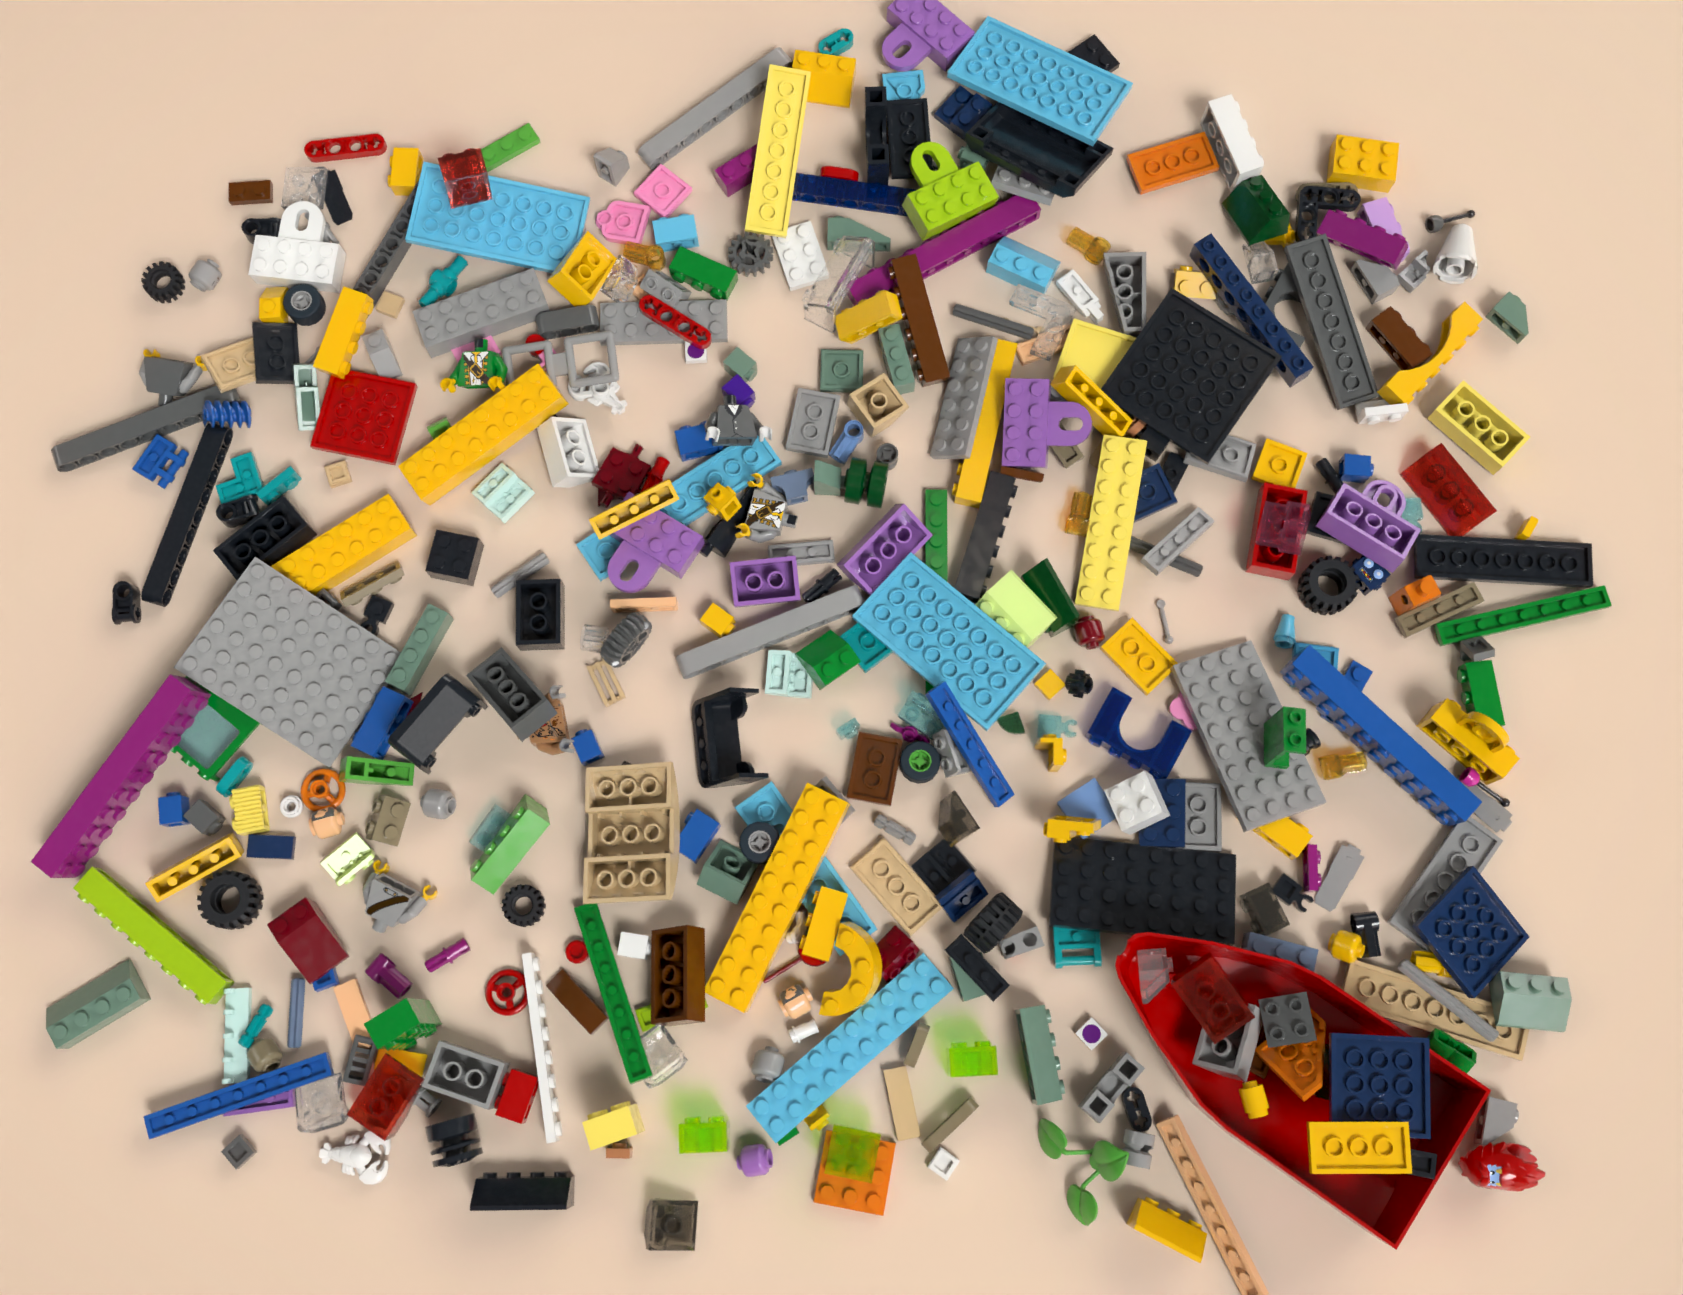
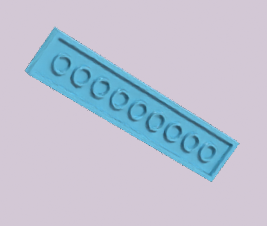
M758 435L752 446H728L672 482L679 500L660 509V511L687 526L709 512L706 509L707 503L703 497L717 482L724 487L729 486L737 494L748 487V481L754 482L756 480L751 474L758 473L763 477L782 465V462L764 438V441L760 442ZM593 533L577 543L576 546L600 582L609 577V561L621 542L609 535L599 540L596 533Z
M923 953L877 992L866 1004L855 1011L747 1104L746 1107L772 1140L777 1143L954 988Z

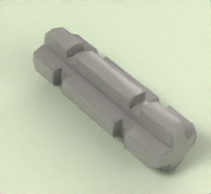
M881 814L874 821L876 827L885 829V832L899 840L903 839V842L908 845H912L916 839V834L911 831H905L906 828L891 820L888 821Z

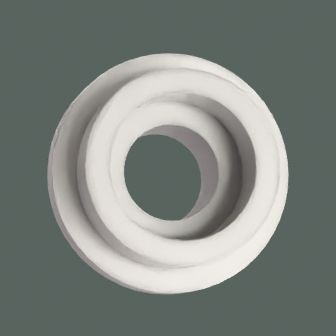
M295 795L286 796L280 803L281 813L288 818L299 816L303 810L302 800ZM295 803V809L290 811V804Z

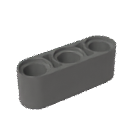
M594 305L559 309L536 315L538 335L542 336L544 340L584 334L599 329L597 310Z

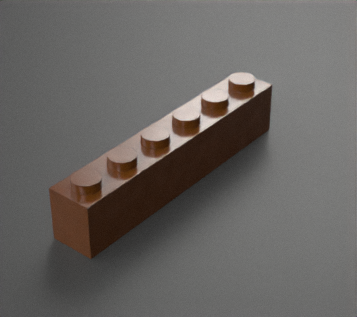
M916 253L891 259L889 267H887V274L890 280L893 279L895 286L893 293L897 295L903 317L901 321L904 320L906 325L904 329L905 338L907 341H910L912 347L910 349V356L913 362L916 361L918 368L915 371L917 380L922 383L923 387L948 381L950 373Z

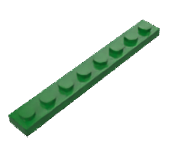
M1603 585L1437 623L1434 625V629L1441 647L1479 636H1489L1602 610L1612 605L1606 587Z
M584 904L575 907L576 917L629 1083L632 1085L653 1077L651 1067L598 904Z

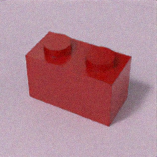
M515 1068L507 1072L503 1079L502 1085L505 1088L503 1094L498 1095L494 1108L497 1111L495 1115L524 1124L531 1110L539 1082L537 1075Z

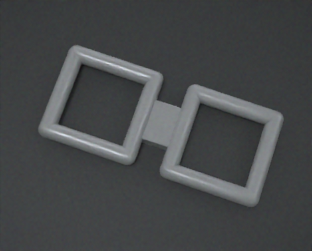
M608 330L566 337L564 339L565 352L553 354L552 343L549 340L504 347L502 349L503 361L508 368L506 386L514 381L511 355L544 350L546 371L556 386V377L568 375L571 388L617 382L619 380L614 333ZM606 340L610 374L577 379L573 345Z

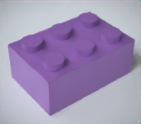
M796 556L730 562L735 608L801 601Z

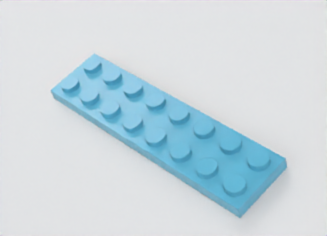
M772 781L735 807L747 826L755 822H766L778 831L779 836H781L793 812ZM825 856L802 901L808 912L814 913L816 904H812L816 890L820 891L821 886L847 893L848 898L840 923L848 921L855 923L871 935L877 930L876 926ZM834 943L833 947L841 957L845 952L836 947Z

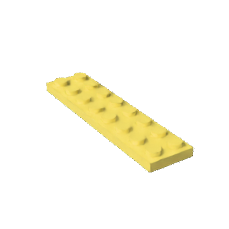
M769 65L745 224L746 232L786 238L811 76L810 71Z
M1111 435L1103 436L1075 605L1119 612L1147 446L1146 440Z

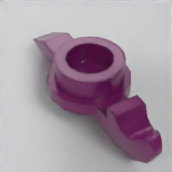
M891 722L890 727L896 732L901 733L905 741L912 742L918 740L930 743V739L919 733L915 727H904Z

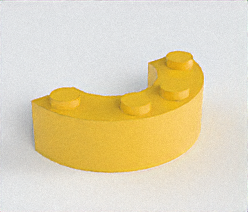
M849 921L840 923L835 946L843 950L849 957L851 976L848 983L842 989L824 991L819 1015L838 1016L860 1008L873 997L880 984L882 959L879 949L868 932Z

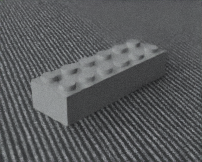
M534 268L413 310L412 312L425 347L431 358L448 353L452 349L474 342L475 339L495 336L536 321L537 314L550 310Z

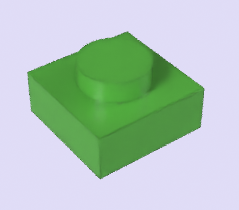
M445 417L429 425L427 429L434 440L452 426Z

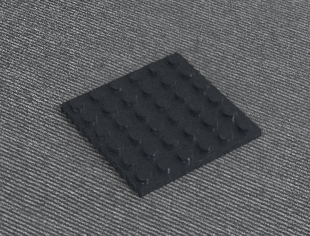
M1171 288L1101 390L1125 413L1208 465L1282 356Z

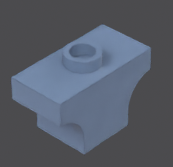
M813 469L789 470L783 475L770 477L771 486L785 497L787 506L807 502V488L814 483Z

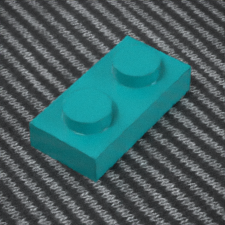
M290 466L256 494L269 506L286 491L294 489L302 478Z

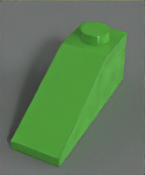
M346 756L341 759L339 782L413 786L415 765L406 762Z

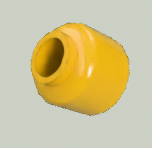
M1339 930L1337 933H1332L1328 942V950L1331 951L1333 958L1347 963H1354L1357 958H1362L1365 945L1362 944L1360 935Z

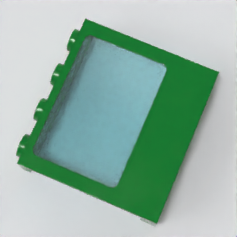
M203 687L212 694L208 699L207 706L198 712L194 718L193 725L184 731L180 742L170 751L173 753L179 752L183 756L181 760L190 767L194 765L198 768L197 774L206 781L212 779L218 782L221 778L216 775L217 772L261 723Z

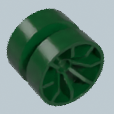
M852 457L850 468H847L843 490H846L844 502L859 505L865 489L867 506L881 509L889 463L875 461L871 472H867V460Z

